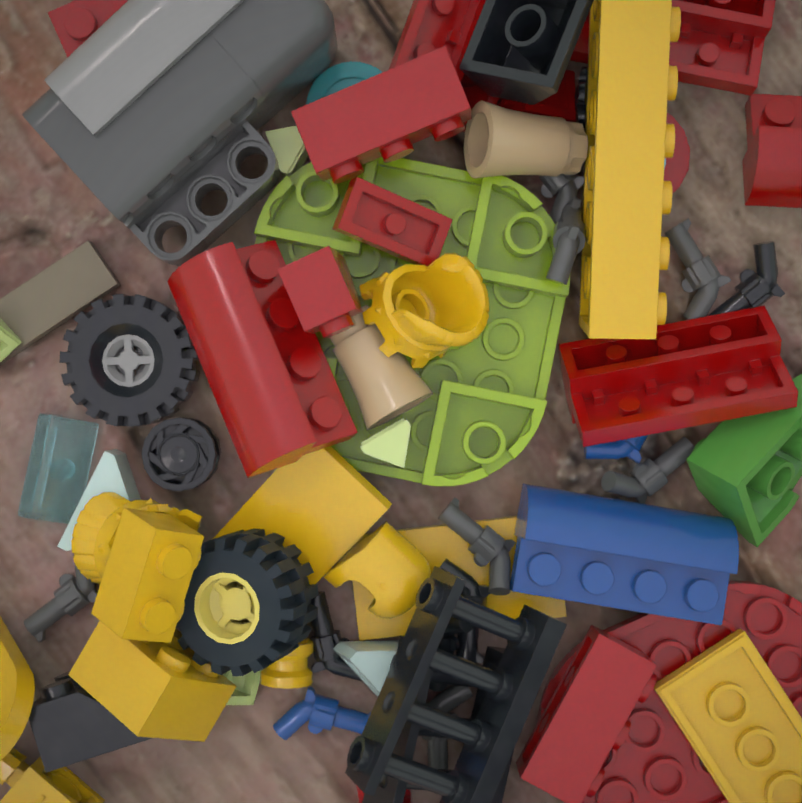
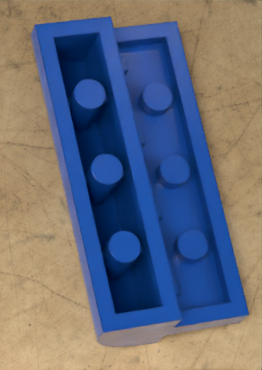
M522 484L514 533L518 537L510 580L511 591L722 626L730 573L737 574L739 563L738 534L736 526L730 518Z

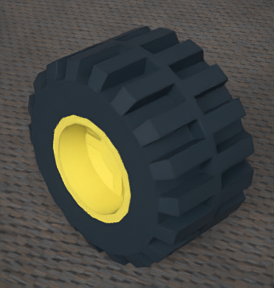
M251 529L245 532L240 530L202 543L201 558L198 566L193 571L184 600V612L176 625V628H179L182 637L177 640L182 649L185 650L191 647L195 652L192 660L200 666L211 662V672L220 675L231 670L232 676H244L251 671L256 673L288 655L299 647V642L308 637L312 628L307 623L316 619L319 608L311 604V599L319 596L318 584H309L307 576L314 573L309 562L301 565L297 558L302 552L295 544L284 547L285 537L277 533L265 536L264 529Z

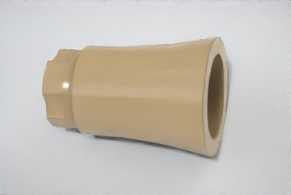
M479 101L471 111L472 119L468 120L466 125L464 159L466 169L472 178L502 175H539L556 177L560 174L576 175L580 172L582 163L587 158L588 135L584 132L583 124L566 121L562 117L536 115Z
M368 305L362 306L363 312L370 307ZM361 312L351 317L354 323L353 327L329 338L335 346L333 352L356 396L366 428L370 430L416 407L432 396L433 392L412 368L404 354L397 352L387 357L379 349L385 342V339L376 324L365 325Z

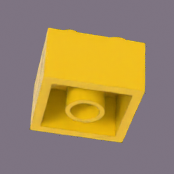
M101 621L98 622L68 674L137 737L205 742L237 687L224 675L211 672V662L200 666L192 660L195 652L190 648L182 649L177 641L182 637V634L177 629H175L171 643L121 639Z

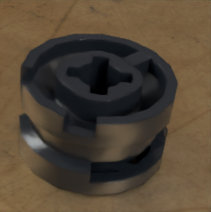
M188 417L164 420L153 427L144 440L142 449L144 469L151 480L164 489L178 492L194 489L210 480L218 469L221 454L220 442L212 428L201 420Z

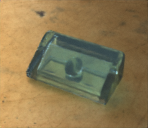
M52 413L39 414L18 509L19 517L69 524L87 486L99 423Z

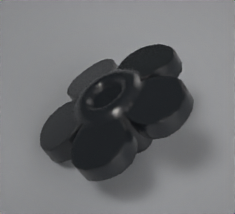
M588 67L581 68L579 82L575 91V110L578 113V121L583 124V128H586Z

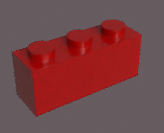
M446 45L291 111L315 173L322 181L332 178L334 184L359 176L364 172L362 165L380 157L383 158L385 163L403 158L414 151L412 144L430 136H433L435 141H442L453 137L465 129L463 122L472 119L471 107Z
M591 625L516 761L520 778L565 803H582L585 796L592 798L603 781L605 769L602 765L610 750L614 749L617 751L628 736L631 722L627 719L637 701L644 703L655 686L657 675L653 672L657 664L647 654Z

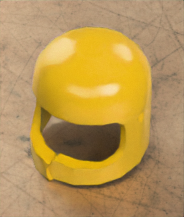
M385 521L374 532L364 537L328 571L324 578L335 588L341 586L346 581L360 582L375 597L368 610L381 618H395L404 614L416 604L418 590L421 584L431 576L430 566L421 552Z

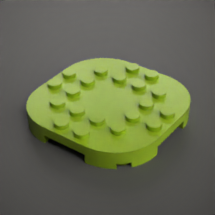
M380 157L362 165L364 172L357 177L453 219L440 256L446 253H457L461 256H466L474 264L475 269L479 270L483 278L482 283L486 284L488 291L489 319L483 332L473 342L464 346H452L447 349L442 359L436 356L430 359L423 368H413L433 392L432 396L404 414L370 430L366 428L356 396L333 352L334 344L329 337L324 339L320 331L315 333L358 432L350 440L332 445L331 447L357 471L429 486L468 484L488 477V475L502 468L512 459H515L530 442L540 425L547 404L545 399L565 299L569 295L570 276L567 285L546 279L555 252L553 245L555 224L542 207L543 203L522 185L504 176L472 178L466 170L406 158L385 163L383 158ZM309 162L292 175H287L268 197L257 220L254 231L256 235L255 244L276 240L286 265L330 246L344 257L361 307L365 305L370 307L372 306V299H363L359 285L373 278H378L384 272L391 273L400 266L412 263L333 230V225L350 180L334 184L332 178L322 181L315 173L312 163ZM405 355V357L411 364L412 358ZM402 418L404 420L408 419L411 430L404 468L363 453L360 448L361 442Z

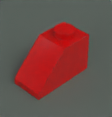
M330 246L277 269L304 332L315 334L320 331L324 339L353 327L354 323L351 317L363 312L344 257Z

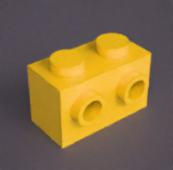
M124 507L91 614L121 639L171 643L177 622H179L184 612V600L193 571L198 566L201 558V546L204 535L172 515Z

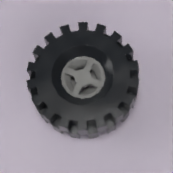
M116 294L112 295L113 299L111 300L99 299L91 303L93 309L88 313L81 311L74 318L78 322L75 330L67 329L63 340L69 342L67 352L60 351L59 363L67 365V373L61 374L65 386L72 387L74 393L70 397L75 404L84 405L88 409L86 411L87 415L94 419L105 420L106 424L113 426L135 427L161 422V419L180 410L178 408L183 401H188L193 394V391L190 389L194 381L198 382L200 371L197 370V360L199 358L181 315L163 303L137 294L135 296Z

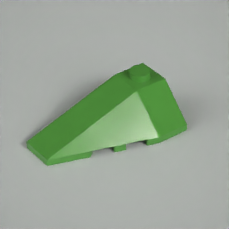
M802 374L792 379L798 390L797 407L725 420L707 438L700 440L686 459L697 489L724 517L730 518L734 522L736 530L756 547L784 519L800 497L792 490L802 476Z

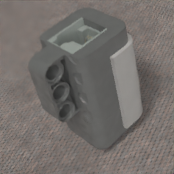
M128 0L44 79L50 89L22 115L119 221L123 222L151 253L168 264L181 266L189 259L204 252L272 190L278 182L280 169L276 155L257 130L270 121L329 67L335 59L338 45L333 13L324 0ZM259 154L267 158V170L262 176L248 179L241 175V164L246 157ZM213 190L224 191L227 194L228 201L223 212L215 216L204 215L201 208L204 196ZM173 226L184 227L187 232L186 244L178 252L167 253L162 245L164 233Z

